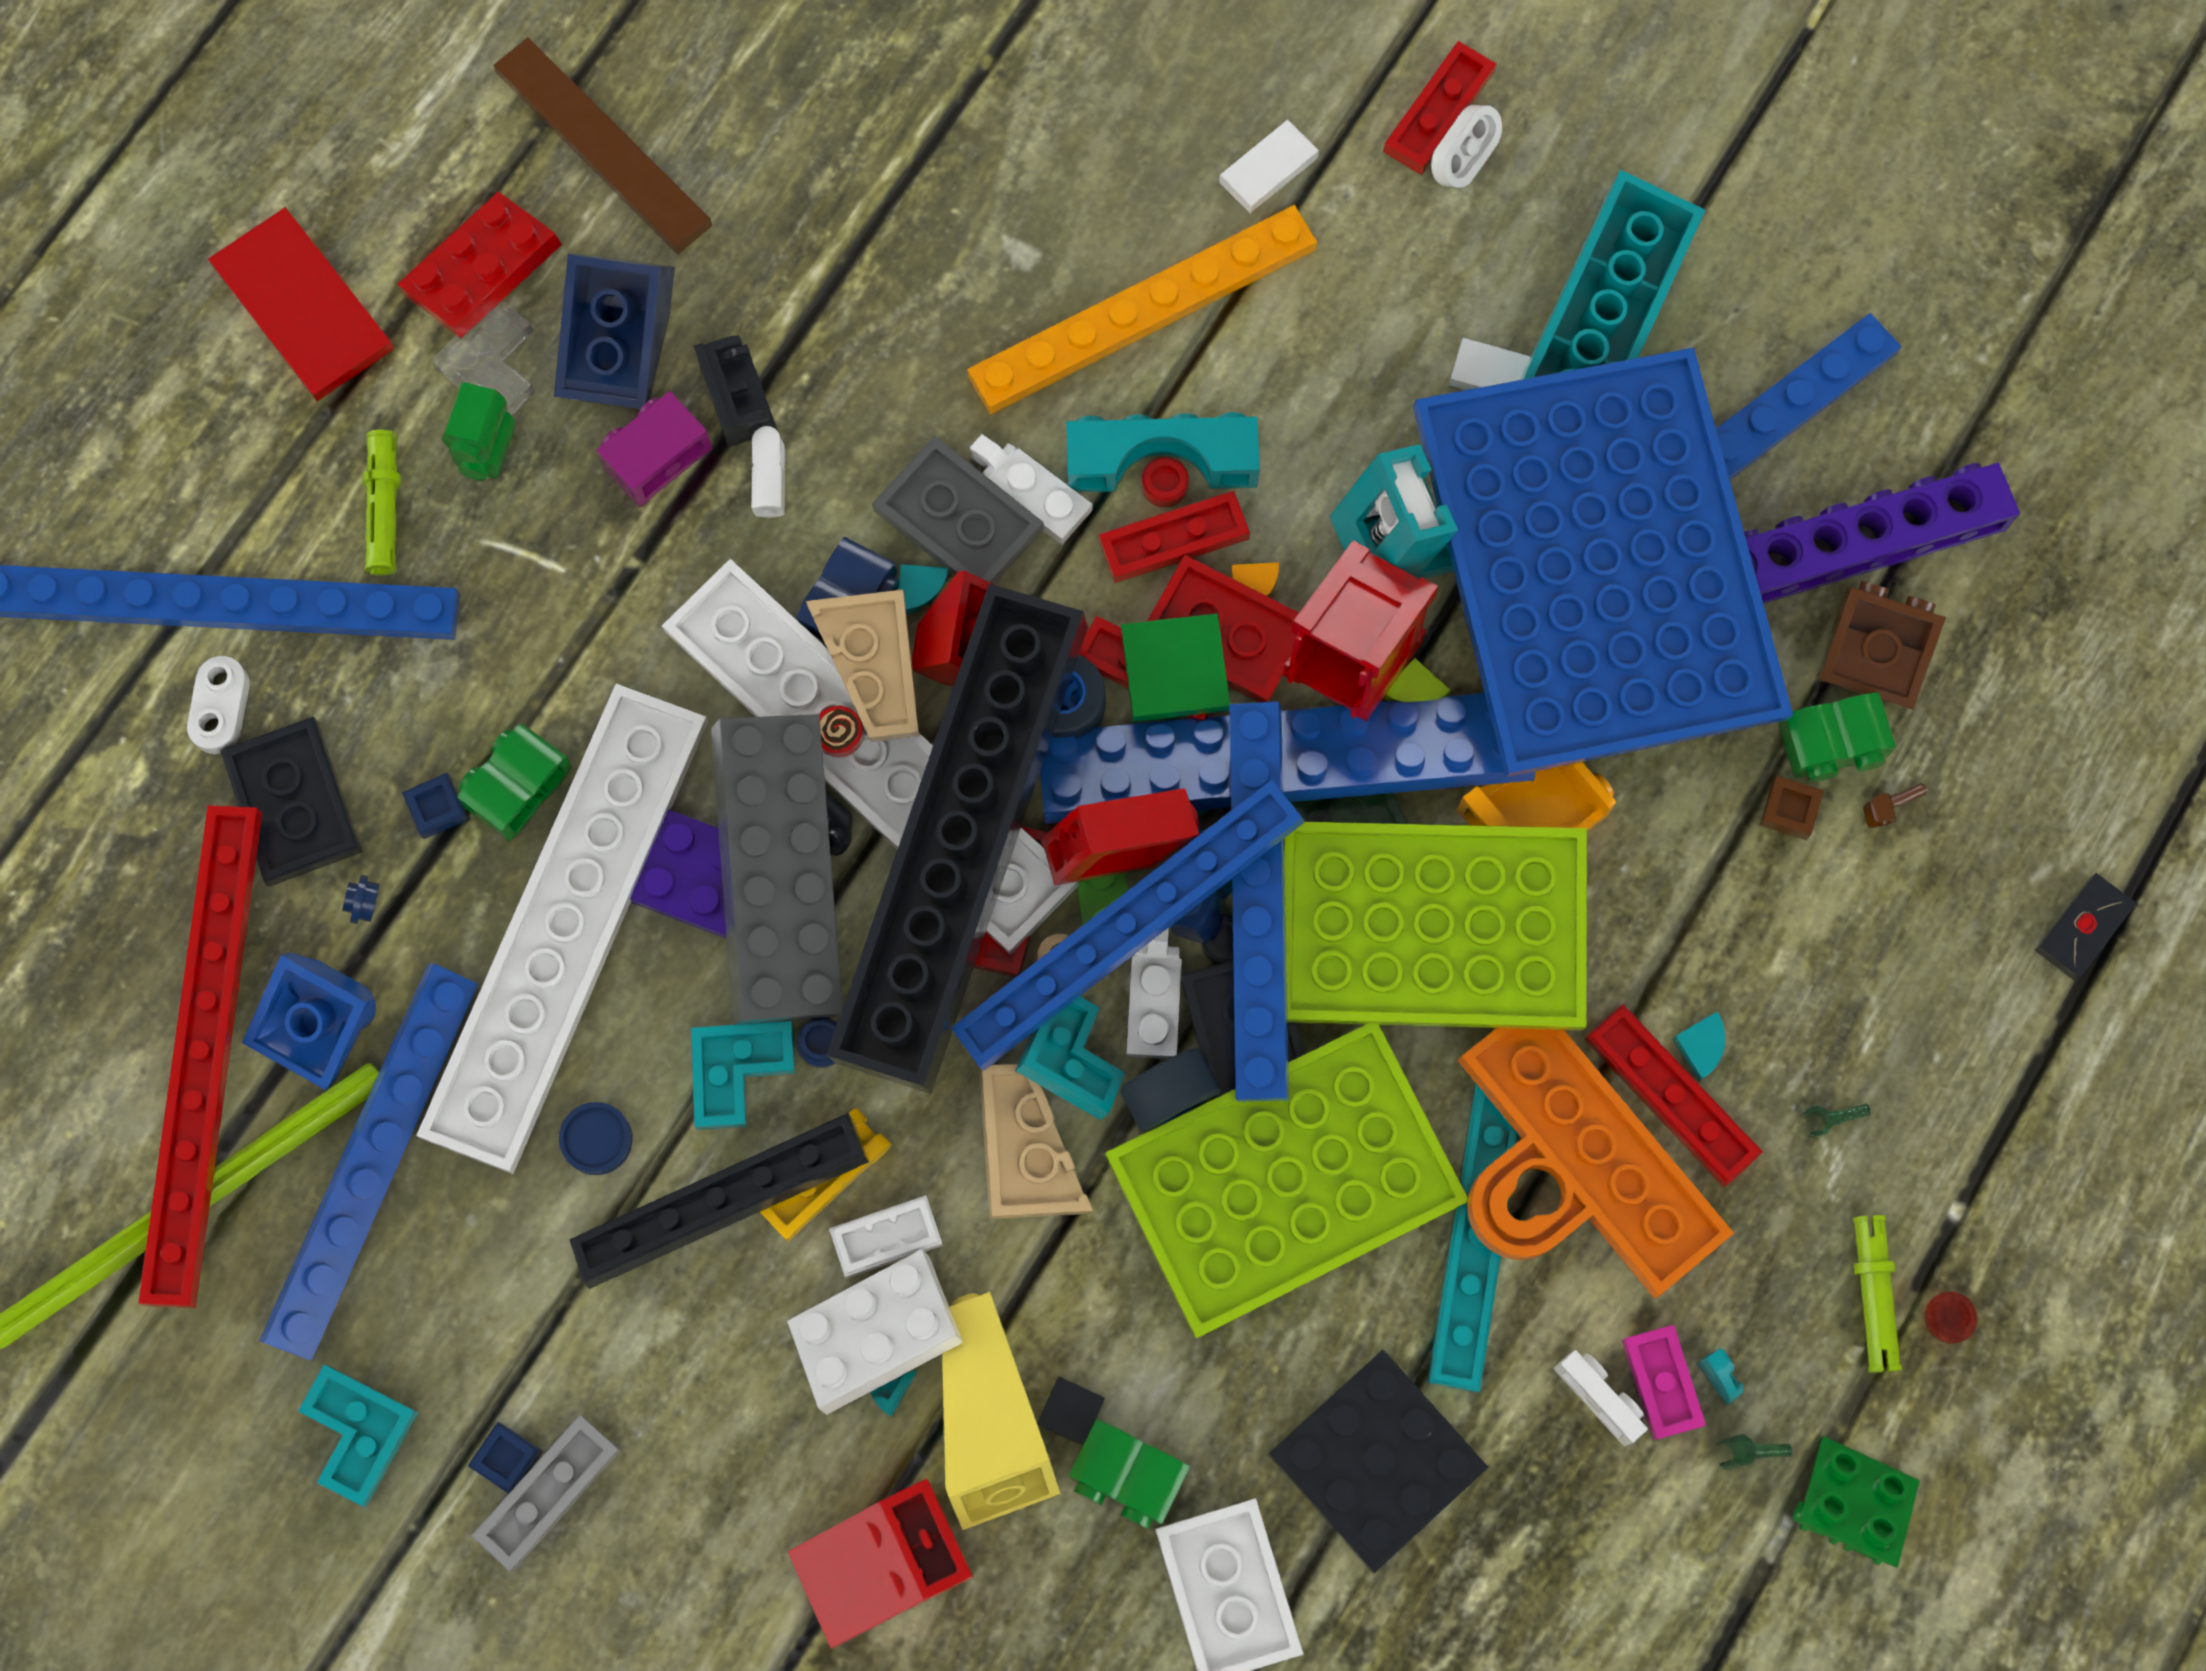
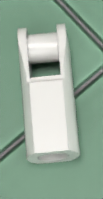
M770 426L760 427L752 437V463L754 465L752 467V511L755 516L763 518L785 515L784 470L786 449L778 431Z

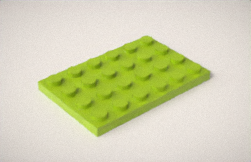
M1305 822L1285 837L1287 1022L1557 1030L1586 1029L1587 828Z
M1366 1024L1289 1062L1288 1101L1238 1102L1236 1100V1089L1105 1153V1157L1195 1339L1468 1202V1197L1379 1024Z

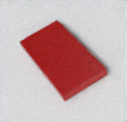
M286 207L208 258L212 267L316 402L395 349L385 333Z

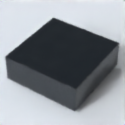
M1058 1376L1037 1422V1426L1083 1446L1097 1419L1105 1397Z

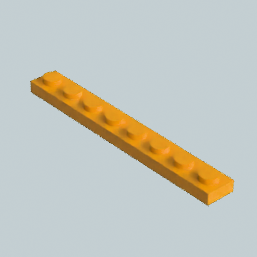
M1295 205L968 368V378L991 415L1316 250L1317 240Z

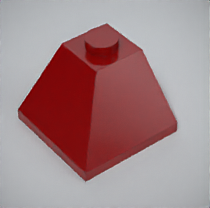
M965 570L957 572L918 623L912 654V668L914 672L941 684L954 686L990 582Z

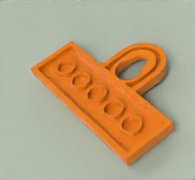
M1496 1028L1457 1060L1522 1138L1479 1174L1472 1184L1468 1196L1467 1210L1471 1227L1483 1245L1495 1254L1513 1260H1528L1539 1257L1555 1247L1589 1219L1655 1299L1734 1234L1565 1030ZM1531 1169L1548 1172L1555 1178L1560 1187L1561 1199L1559 1207L1549 1215H1535L1527 1221H1520L1512 1217L1507 1208V1201L1510 1195L1516 1191L1519 1176Z

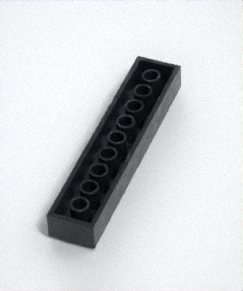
M989 583L827 1056L836 1064L929 1094L932 1093L952 1034L951 1027L955 1025L1088 630L1084 611Z

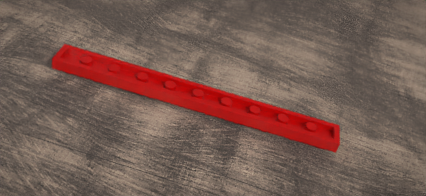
M207 806L138 1304L143 1306L196 1309L262 820V812L257 807Z

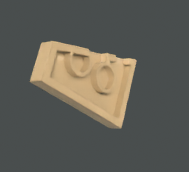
M903 590L806 601L870 741L876 742L920 736Z
M1018 1064L991 1065L985 1070L980 1068L989 1218L1004 1219L1090 1214L1093 1209L1087 1195L1081 1189L1074 1172L1075 1166L1069 1152L1065 1150L1054 1124L1055 1118L1042 1087L1016 1072Z

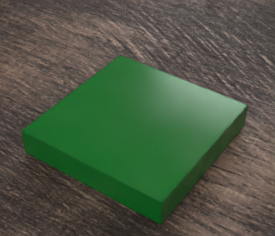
M1218 613L1121 624L1133 722L1230 711Z

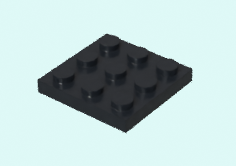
M1383 1349L1268 1453V1456L1372 1574L1376 1573L1489 1468Z

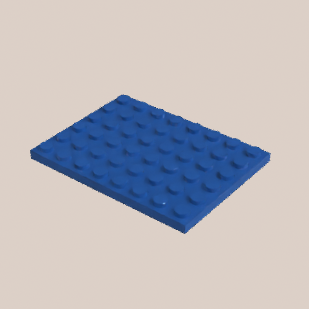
M1694 348L1415 400L1412 407L1423 451L1431 468L1429 475L1437 506L1447 504L1458 529L1457 533L1447 543L1505 777L1786 721L1793 716Z

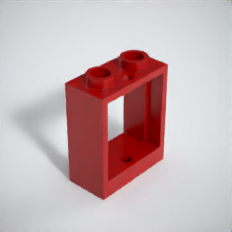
M1186 788L1077 806L1041 840L1053 882L1056 886L1159 867L1199 836V820L1195 807L1189 802Z

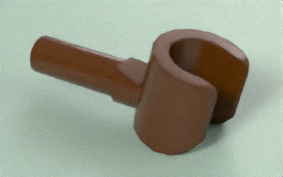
M1920 783L1898 794H1879L1872 801L1867 802L1863 810L1868 827L1877 828L1896 822L1897 818L1894 808L1926 795L1928 791L1925 784Z

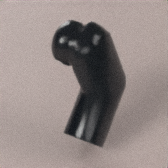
M825 789L830 855L837 856L843 854L852 842L853 817L851 812Z

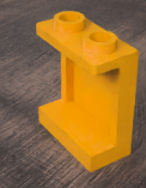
M1583 762L1536 771L1534 781L1484 785L1482 788H1479L1477 785L1462 797L1456 811L1469 826L1587 828L1588 832L1610 814L1616 801L1613 798L1614 791L1608 781L1599 773L1592 774Z

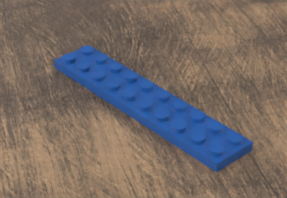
M1484 693L1445 696L1436 700L1405 703L1400 701L1380 702L1367 722L1357 716L1355 719L1350 717V709L1344 706L1281 711L1283 794L1289 802L1534 781L1535 772L1505 777ZM1230 715L1206 717L1201 722L1196 719L1094 727L1089 733L1076 739L1074 736L1051 737L1040 769L1045 824L1059 823L1077 806L1186 788L1189 802L1196 810L1231 807Z

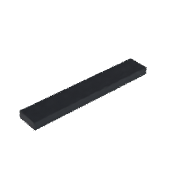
M846 1113L569 1239L583 1284L591 1289L868 1163L869 1160L853 1118L849 1113Z

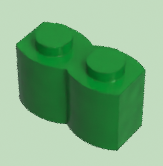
M461 382L442 435V441L449 448V454L452 455V460L459 467L458 471L462 475L478 481H485L487 477L497 479L516 426V421L506 411L507 401L498 391L467 382Z
M1879 692L1792 711L1793 716L1778 723L1794 778L1808 776L1810 782H1820L1833 778L1839 774L1838 768L1856 766L1858 772L1878 768L1886 763L1885 758L1896 748Z
M522 723L512 731L507 729L498 736L492 745L491 752L493 754L490 760L480 768L478 766L473 767L465 774L459 785V790L461 791L457 796L467 811L508 842L527 825L539 806L557 790L572 769L567 756Z
M1096 1419L1068 1476L1077 1482L1074 1489L1075 1493L1098 1505H1102L1105 1497L1124 1506L1120 1516L1148 1530L1152 1521L1161 1526L1163 1525L1190 1470V1466Z

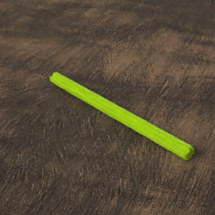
M366 1063L217 1165L214 1170L210 1206L365 1101L372 1090L379 1070L373 1064ZM151 1211L0 1314V1349L11 1344L145 1252Z

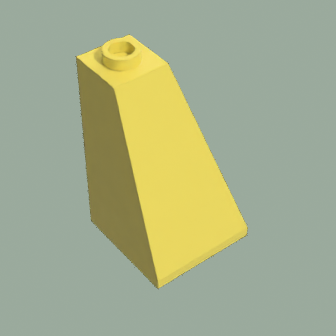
M990 1292L982 1295L976 1293L963 1295L952 1302L949 1308L963 1343L942 1353L945 1488L962 1530L1060 1494L1050 1459Z

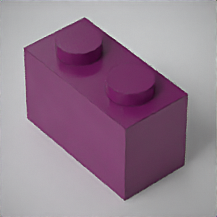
M669 391L660 399L653 398L645 403L639 410L637 417L624 428L618 427L610 431L596 451L605 471L640 508L712 450L707 430Z

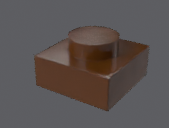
M1776 775L1771 783L1760 826L1807 840L1812 835L1824 790Z

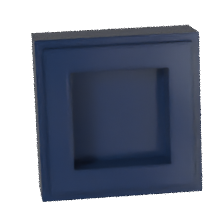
M448 773L402 792L423 840L469 820L464 807L457 798V790Z
M497 1422L467 1466L509 1494L531 1470L543 1451L501 1422Z

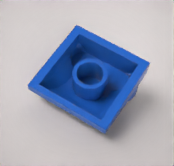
M291 952L282 954L242 1043L319 1087L328 1090L334 1084L360 1031L373 1021L376 1013L375 999L367 987L319 960Z

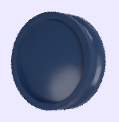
M601 1102L586 1103L575 1108L567 1115L559 1132V1145L565 1159L575 1169L588 1175H604L619 1168L628 1158L633 1143L632 1130L627 1119L615 1107Z

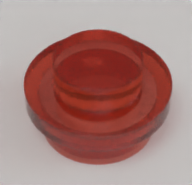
M1943 1292L1934 1296L1928 1302L1924 1312V1320L1928 1331L1934 1338L1944 1343L1955 1344L1965 1341L1974 1333L1977 1326V1312L1972 1302L1964 1295L1957 1292Z

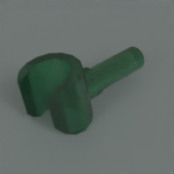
M1867 1103L1830 1112L1823 1107L1812 1106L1803 1113L1801 1118H1806L1810 1115H1819L1823 1118L1825 1122L1824 1129L1807 1134L1812 1139H1820L1829 1132L1832 1126L1870 1116L1871 1109Z
M1744 1434L1724 1438L1716 1442V1445L1725 1444L1729 1446L1733 1453V1460L1719 1463V1466L1725 1470L1750 1465L1755 1459L1763 1457H1790L1792 1455L1790 1444L1760 1445L1759 1443H1753L1752 1439Z

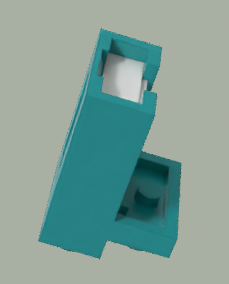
M1420 444L1377 454L1329 517L1344 551L1354 540L1369 548V552L1418 579L1421 577L1426 579L1454 571L1447 543L1457 533L1458 529L1447 504L1438 507L1435 504L1424 479L1431 471V468Z

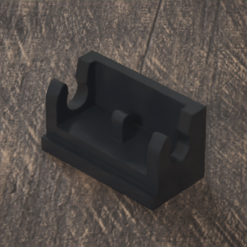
M729 336L704 345L703 343L694 345L698 363L728 447L752 440L753 434L760 427L770 426L777 430L747 344L743 345L740 336Z

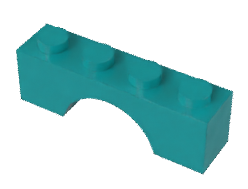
M1227 412L1218 417L1199 418L1195 414L1181 413L1172 416L1170 419H1151L1147 415L1135 414L1127 416L1123 420H1104L1098 416H1083L1076 421H1066L1068 486L1076 492H1115L1122 476L1133 464L1144 458L1156 455L1174 456L1189 462L1200 471L1210 489L1257 488L1260 472L1257 416L1246 417L1245 414L1240 412Z

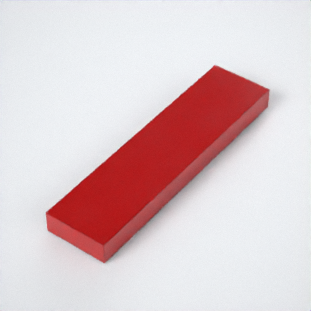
M1624 1004L1616 1009L1584 1039L1723 1188L1729 1185L1763 1153Z

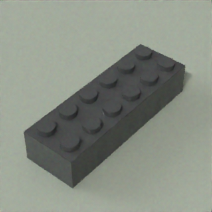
M819 714L720 718L711 728L733 1025L834 1018L841 1015L843 1007Z

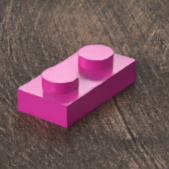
M1674 1325L1621 1340L1653 1441L1706 1426Z

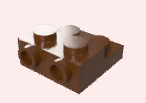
M1861 581L1858 589L1847 587L1831 630L1833 635L1817 679L1862 694L1879 692L1881 700L1913 710L1946 617L1934 614L1936 604L1919 598L1908 596L1905 604L1888 599L1889 589L1872 583Z

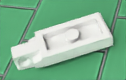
M983 434L970 447V458L985 469L982 474L1044 522V529L1042 531L1058 543L1063 545L1092 511V503L1019 448L1016 449L1008 443L1002 450L999 445Z
M1168 929L1132 956L1126 1057L1169 1059L1177 1055L1182 959H1179L1180 947L1168 946Z

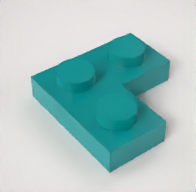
M1080 996L1030 1035L1015 1071L1101 1120L1110 1113L1125 1072L1084 1049L1100 1008Z
M792 1021L691 1028L695 1129L711 1130L747 1127L745 1077L796 1074L794 1026Z
M324 1364L298 1410L303 1415L342 1434L317 1483L362 1507H367L419 1412Z

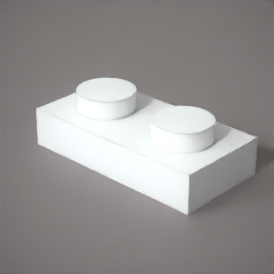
M1574 1350L1553 1368L1623 1446L1634 1443L1648 1430L1640 1420L1644 1416L1640 1407L1627 1394L1622 1392L1618 1396L1604 1381L1608 1377L1607 1372L1590 1354L1586 1353L1584 1356H1581Z

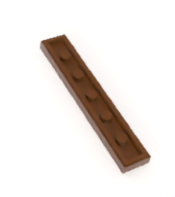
M529 37L493 65L496 74L677 255L712 227L711 219Z

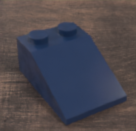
M568 254L554 397L641 409L650 400L670 316L675 267L588 254Z

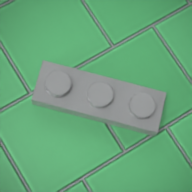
M579 1415L473 1533L472 1537L507 1570L514 1572L621 1450L584 1416Z

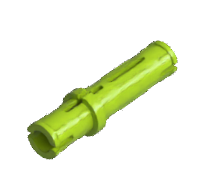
M378 429L369 431L366 434L367 470L362 473V485L366 488L367 495L365 572H370L372 575H391L396 572L397 489L401 486V474L397 472L396 465L398 434H393V431Z
M1886 1215L1872 1216L1873 1237L1869 1235L1868 1216L1853 1217L1859 1262L1853 1265L1854 1274L1860 1275L1869 1362L1868 1372L1877 1373L1884 1371L1882 1350L1885 1351L1887 1372L1903 1371L1900 1364L1891 1273L1896 1272L1895 1261H1889Z

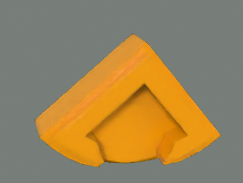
M1279 562L1231 565L1232 579L1267 597L1276 586Z

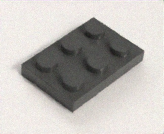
M936 436L927 443L872 503L875 513L944 568H949V572L954 576L957 572L965 570L992 584H995L1044 529V522Z

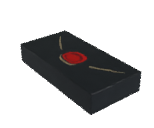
M2095 873L2088 879L2036 947L2035 951L2076 981L2083 975L2137 903L2099 874Z

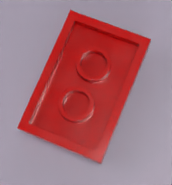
M498 191L397 285L407 298L461 339L562 244L552 230Z
M1184 554L1147 621L1218 613L1228 687L1259 703L1270 702L1283 678L1284 666L1292 654L1295 634L1291 630L1293 621L1299 612Z

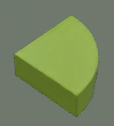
M1415 658L1401 672L1383 699L1403 703L1437 700L1449 696L1451 690Z

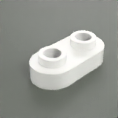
M1470 105L1461 112L1434 151L1431 167L1437 183L1445 187L1462 188L1471 183L1501 138L1502 120L1495 108L1487 105Z
M216 656L207 660L199 668L195 679L187 721V732L198 748L209 754H221L220 750L236 745L241 735L250 680L245 669L231 657ZM227 673V679L224 683L213 685L216 675ZM218 719V726L213 731L207 732L204 730L205 724L209 720Z

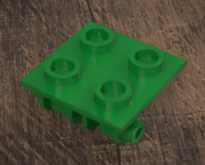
M1823 1436L1804 1502H1798L1794 1509L1792 1520L1800 1523V1530H1810L1823 1537L1826 1535L1829 1537L1828 1542L1836 1545L1839 1541L1843 1543V1550L1850 1552L1853 1549V1551L1872 1559V1563L1877 1566L1883 1562L1897 1568L1920 1480Z

